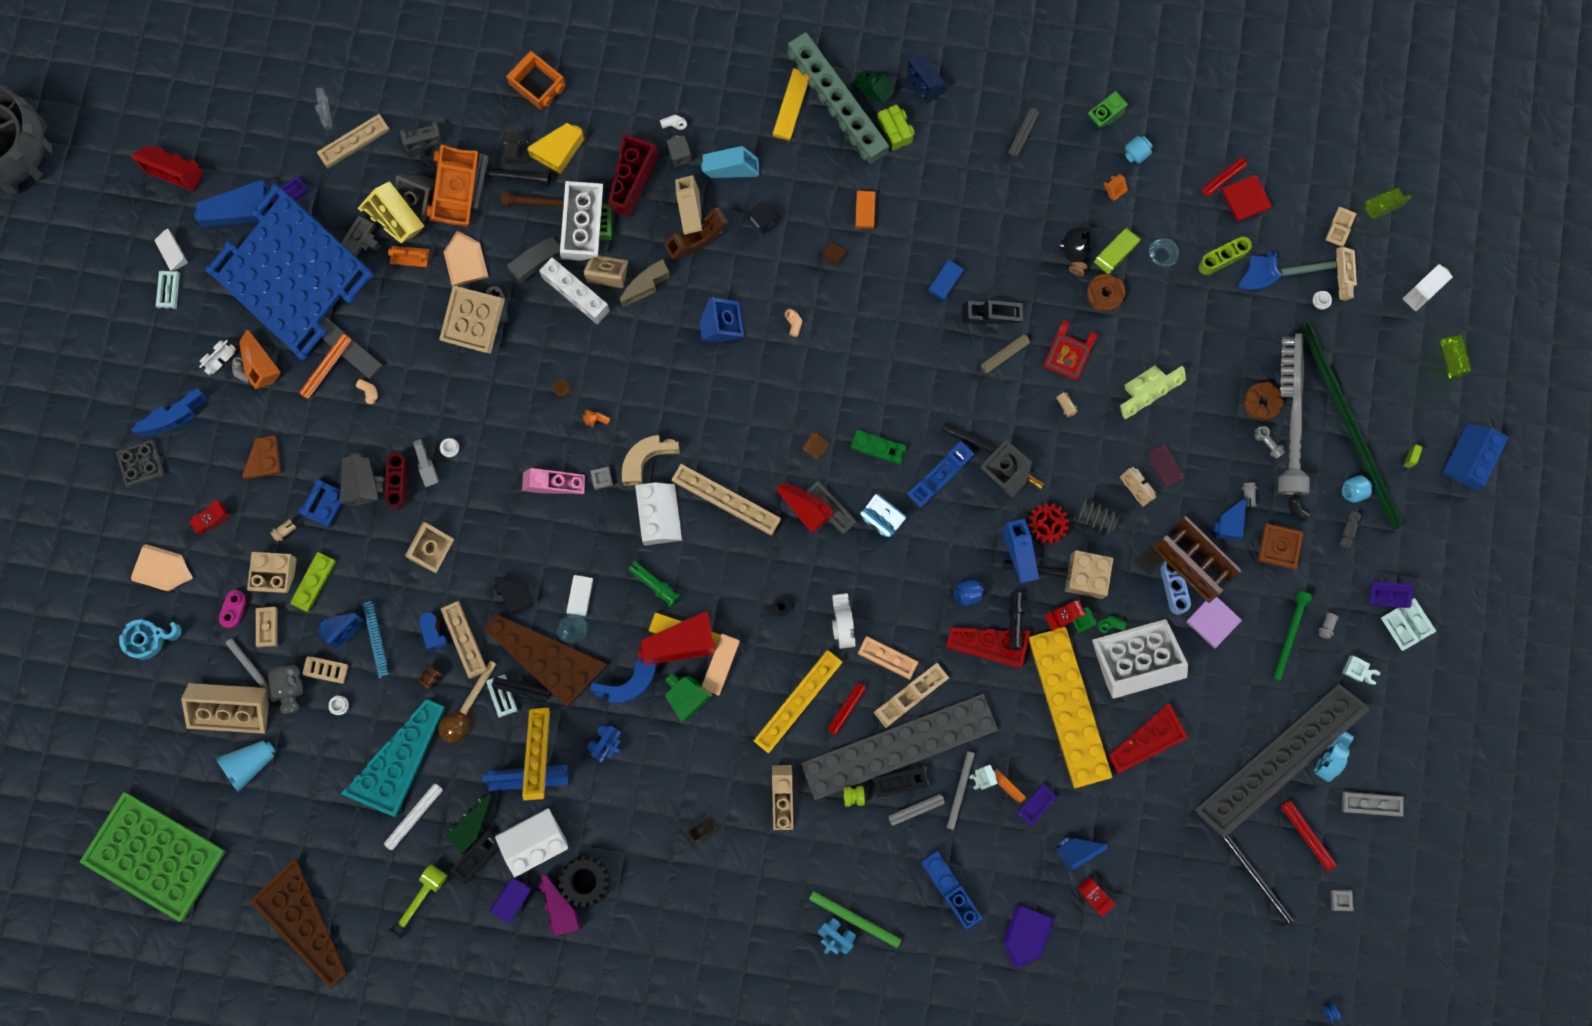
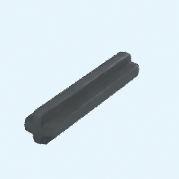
M1030 108L1008 151L1012 157L1019 156L1040 114L1036 108Z
M479 154L477 158L471 202L472 209H478L489 159L484 154Z

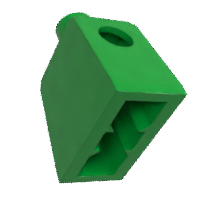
M672 673L665 680L672 688L665 696L681 722L688 721L713 697L708 690L690 676H685L680 680Z

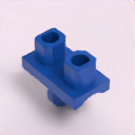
M600 725L597 734L602 736L599 743L593 740L590 741L586 749L591 753L592 757L603 763L605 758H611L614 752L620 754L621 751L617 747L621 742L618 740L621 732L611 725L609 727Z

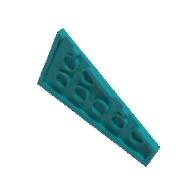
M426 699L405 725L383 746L367 764L366 768L354 778L353 782L341 794L396 817L446 707Z

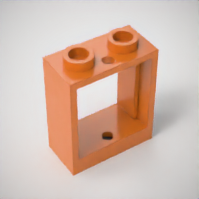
M532 51L506 76L509 85L541 111L544 107H548L553 98L565 88L564 77ZM535 66L555 82L539 99L519 84Z

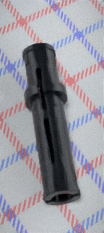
M1021 592L1011 593V608L1008 612L1010 615L1009 650L1012 651L1021 650L1022 616L1024 615V610L1022 609L1023 593ZM1016 606H1017V618H1015ZM1015 625H1017V628H1016V637H1014V634H1015Z

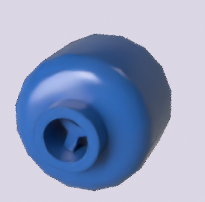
M974 579L960 582L954 590L955 600L965 607L981 601L984 588L981 583Z

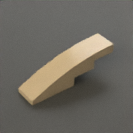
M936 663L877 709L874 714L884 727L887 728L948 680L949 677L939 664Z

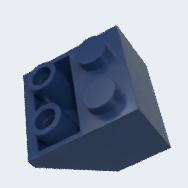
M926 57L911 58L909 60L906 79L911 86L916 88L921 100L924 99L928 104L945 93L947 84Z

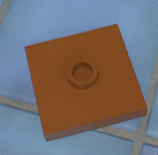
M1267 523L1264 524L1257 561L1296 570L1304 532Z

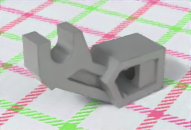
M415 440L413 444L420 463L418 464V469L425 487L438 483V476L433 463L427 458L422 440Z

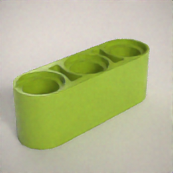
M1128 228L1124 229L1101 252L1094 263L1105 273L1110 274L1139 244L1141 239Z
M1239 237L1207 253L1199 263V271L1204 275H1210L1244 258L1251 249V241L1246 237ZM1237 245L1243 246L1245 250H1240ZM1221 253L1227 254L1229 258H1223ZM1205 261L1211 262L1212 267L1207 266Z

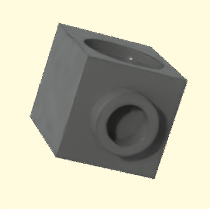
M684 135L673 136L670 140H667L668 150L674 167L692 162Z

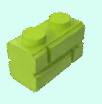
M894 105L878 113L877 120L892 151L913 142L914 129L911 125L907 124V116L903 109L900 110L898 105Z

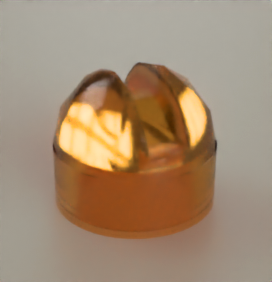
M558 380L554 383L553 390L558 396L563 397L569 393V385L564 380Z

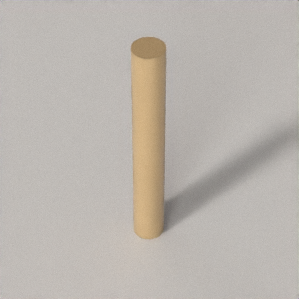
M489 661L486 666L488 671L482 673L460 709L461 713L467 715L497 664Z

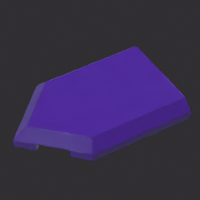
M1017 904L1003 940L1004 947L1014 969L1041 958L1054 919Z

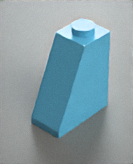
M743 146L703 154L701 167L703 172L711 178L759 176V159Z

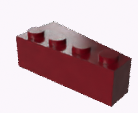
M623 133L621 138L622 144L618 153V163L615 167V178L612 182L608 203L614 213L630 218L660 154L655 144Z

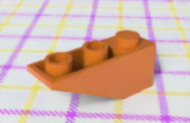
M246 330L239 342L245 376L255 389L272 385L281 372L251 332Z

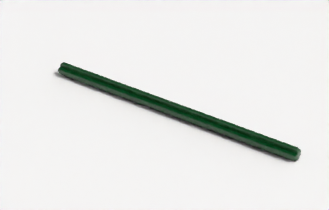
M1305 322L1300 325V330L1393 530L1403 526V522L1310 322Z

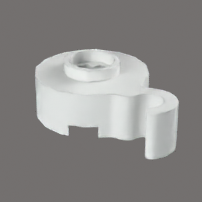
M848 593L832 595L835 620H832L834 639H838L840 649L855 647L853 618L848 601Z

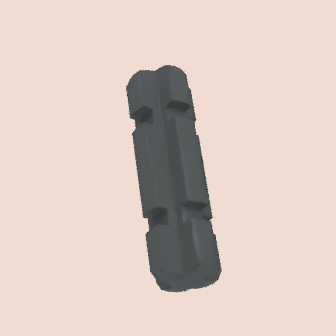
M1354 511L1350 513L1349 521L1346 523L1342 535L1343 538H1341L1339 543L1341 547H1351V539L1354 538L1358 522L1361 518L1360 513Z

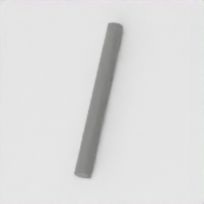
M229 639L226 645L259 686L267 688L268 697L272 702H276L277 700L271 696L270 686L234 640Z
M967 751L947 824L948 829H955L975 753Z

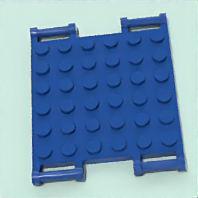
M273 183L270 186V191L256 208L253 207L250 211L252 215L260 220L258 225L239 248L227 240L224 244L225 247L204 270L225 287L289 347L300 360L305 361L308 357L307 354L322 336L325 337L328 333L319 324L341 296L351 304L355 300V295L375 274L280 186ZM276 194H278L280 197L270 208V210L266 213V215H264L262 212L272 201V199L276 196ZM230 252H233V256L229 259V261L225 264L221 271L218 272L216 269L227 257V255ZM362 271L363 275L358 279V281L349 290V292H347L346 290L348 289V287L352 284V282ZM315 329L316 332L314 333V335L309 339L305 346L302 349H300L299 347Z

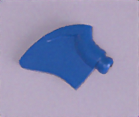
M1269 251L1267 257L1251 256L1248 272L1239 283L1238 288L1242 290H1259L1273 285L1283 275L1277 269V253Z

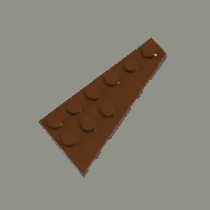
M497 614L483 628L567 708L608 666L604 662Z
M293 858L249 902L320 979L332 989L347 972L296 858Z

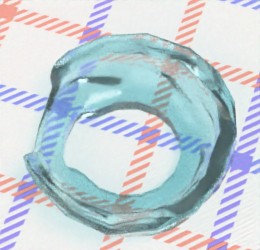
M1160 238L1151 243L1149 256L1158 266L1167 267L1177 262L1179 250L1172 240ZM1161 248L1169 252V259L1162 263L1154 258L1155 252Z

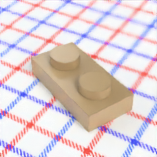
M256 608V647H277V608Z

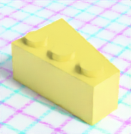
M390 181L375 188L358 207L361 212H367L371 216V220L382 224L384 230L400 243L416 236L424 227L423 223Z

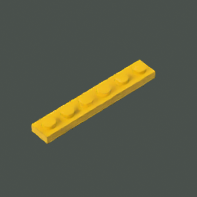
M827 650L753 742L769 754L843 662Z
M549 708L529 709L522 792L523 800L544 799L550 720Z

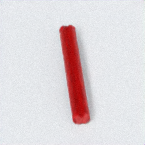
M1287 801L1282 804L1281 808L1327 871L1334 869L1337 866L1293 803Z

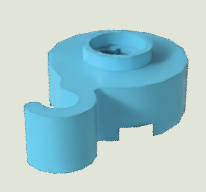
M142 619L133 620L126 624L122 635L119 636L120 647L130 657L139 660L150 659L161 650L164 639L173 641L180 637L181 627L171 622L172 631L168 634L165 629L159 628L154 623ZM141 636L145 638L142 644L138 643Z
M1345 731L1326 748L1328 751L1324 756L1319 757L1313 770L1314 774L1327 782L1332 781L1338 776L1347 764V758L1350 753L1348 747L1354 736Z

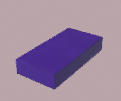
M299 176L281 186L295 201L310 192ZM278 194L271 201L273 205L280 197Z
M1042 784L1017 811V814L1030 826H1033L1058 796L1045 784Z

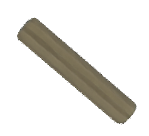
M1025 334L1021 335L981 364L982 370L985 373L992 371L1030 343L1029 338Z

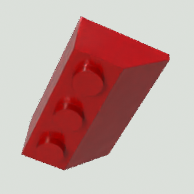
M147 145L131 156L144 172L193 192L203 174L198 167V163L192 160L185 161L175 153L170 155L164 149L157 146L153 148Z

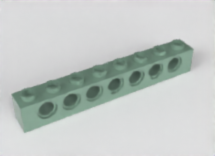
M805 32L789 42L788 57L791 61L797 63V68L802 75L806 74L808 76L809 86L818 92L820 101L823 104L826 103L830 115L833 118L836 117L843 132L846 131L849 135L851 144L858 147L862 159L872 164L886 155L889 145L809 35ZM803 55H808L809 58L805 59V58H802V56H803ZM818 69L820 72L814 73L812 70ZM828 83L830 86L824 87L822 84ZM838 97L841 100L834 101L832 98ZM848 111V112H850L851 114H850V115H844L843 112ZM858 125L861 127V129L856 130L853 128V126ZM870 140L872 143L865 144L863 141Z

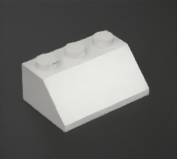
M648 483L635 485L641 536L644 546L682 541L675 484Z
M549 808L495 836L504 860L514 877L568 849L567 840Z

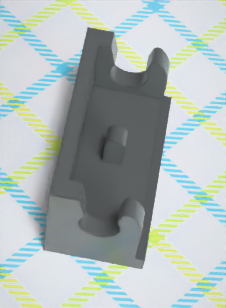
M436 121L432 122V126L405 132L404 129L400 130L406 152L442 144Z

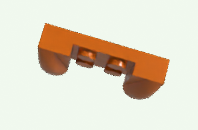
M440 145L439 150H435L433 161H437L434 195L431 205L427 206L426 216H429L430 221L464 227L469 225L478 151L460 150L445 145Z

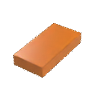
M857 191L855 228L874 229L875 192Z
M997 769L994 771L998 785L1017 803H1021L1026 796Z

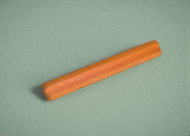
M342 334L300 390L299 393L303 397L310 398L349 345L351 339L347 335Z

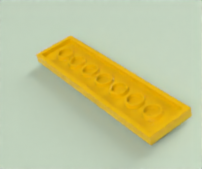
M1066 627L1029 637L1028 641L1073 788L1112 778Z

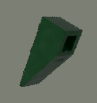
M484 794L476 802L478 805L473 810L471 808L462 815L463 820L459 824L454 823L447 830L448 834L445 837L461 854H466L480 839L494 799L493 795L488 794L486 796Z

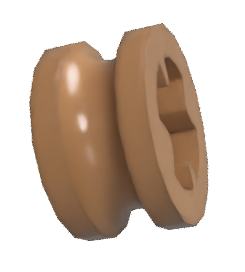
M1071 262L1072 266L1068 270L1075 275L1084 276V270L1088 266L1083 262Z

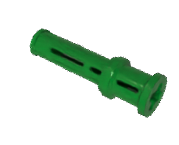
M637 561L632 563L636 569L631 565L629 566L628 571L651 588L657 598H662L668 603L669 608H672L681 598L680 593H675L670 589L669 584L661 583L639 565Z

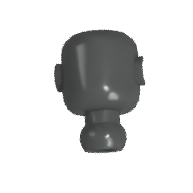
M286 665L271 669L268 673L270 692L274 699L281 700V713L291 714L298 712L299 704L296 702L295 697L303 694V680L301 679L299 668L295 665Z

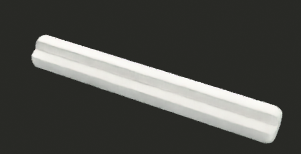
M438 784L432 785L384 842V845L389 850H393L441 794L443 789Z

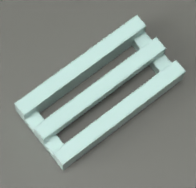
M159 271L156 297L157 308H177L180 278L178 271ZM165 275H167L165 302L162 303Z
M505 674L498 676V678L507 680ZM493 679L487 680L486 682L498 717L502 718L505 715L518 712L512 693L507 692L512 707L509 709L503 690L498 689L505 711H501L494 688H492Z

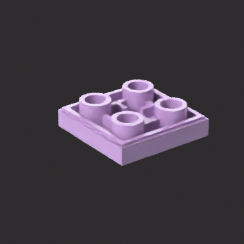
M1216 597L1210 603L1205 601L1186 622L1215 649L1242 620Z

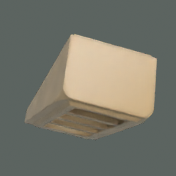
M307 656L303 675L344 684L348 665ZM314 662H315L316 664H315L314 672L311 673V672H312V668H313V664H314ZM321 664H324L322 675H319ZM329 665L332 666L330 677L327 676ZM337 667H340L338 678H335Z

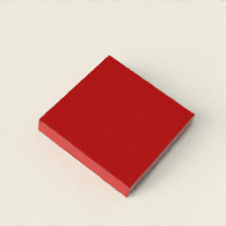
M1256 175L1226 186L1221 190L1237 222L1267 211L1272 207Z

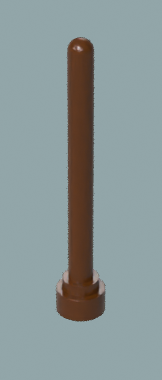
M502 192L501 204L506 207H510L514 203L564 207V200L522 197L514 196L511 192Z

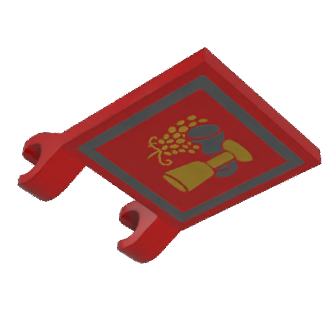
M1063 320L1043 367L1078 381L1097 334L1091 332L1086 344L1065 335L1069 322Z

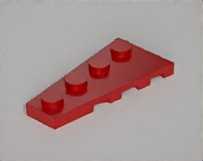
M951 628L946 648L1021 669L1031 631L1021 632V650L1012 651L1009 650V630Z
M1168 703L1108 757L1118 774L1188 737L1170 703Z

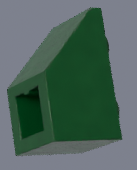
M862 71L851 83L862 94L877 103L884 104L895 92L883 74Z

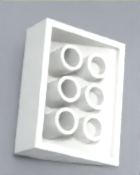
M1166 619L1092 640L1106 685L1113 699L1187 678L1188 663Z

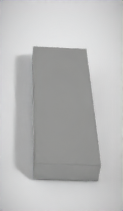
M1342 792V812L1403 817V797Z

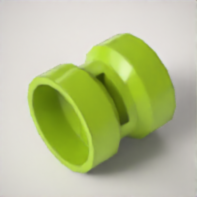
M857 786L855 789L843 787L845 807H851L855 803L858 806H865L863 786Z

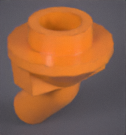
M587 409L585 414L582 415L586 426L590 425L591 428L596 420L606 425L610 421L609 417L601 413H593Z

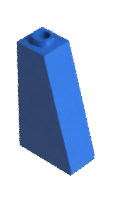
M263 180L198 202L196 203L197 210H194L195 220L202 227L259 223L260 220L252 215L250 211L253 207L256 208L266 196L268 186ZM269 204L262 212L264 215L269 211Z

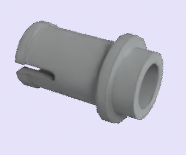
M1244 483L1242 490H1244L1246 507H1249V499H1251V507L1257 506L1255 491L1257 487L1255 483Z
M1332 613L1326 614L1322 628L1318 630L1319 636L1330 639L1334 635L1333 630L1339 619L1337 615Z

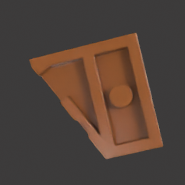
M269 436L255 439L242 478L247 480L281 474L277 437Z

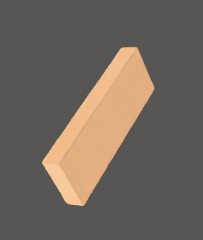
M721 634L702 685L709 692L720 695L740 640Z
M867 636L858 652V655L909 680L918 665V661Z

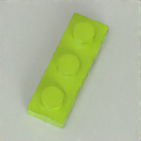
M317 552L290 604L309 613L336 561Z

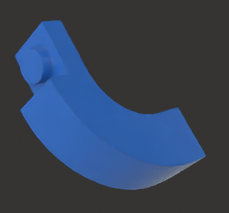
M637 659L634 674L626 684L613 687L592 683L590 691L600 698H606L608 695V702L610 704L632 702L641 697L650 688L655 678L657 664L644 665L643 660Z

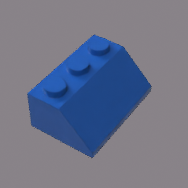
M1466 424L1442 473L1475 491L1485 486L1509 437L1493 428Z

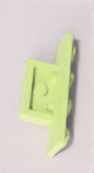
M1153 366L1125 384V390L1132 398L1120 405L1122 417L1127 419L1136 414L1145 406L1150 405L1153 401L1186 381L1184 367L1181 366L1166 376L1158 367Z

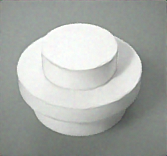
M1318 291L1313 296L1312 301L1316 308L1327 309L1332 303V298L1328 292Z
M445 439L440 445V451L446 457H454L459 452V444L455 439Z
M335 696L329 702V710L334 715H343L349 708L348 700L343 696Z

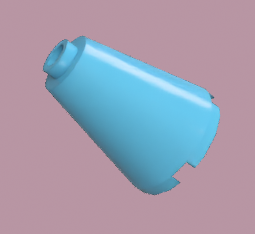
M260 741L216 758V761L238 792L274 757L272 753L275 750L270 742L265 744L264 741Z

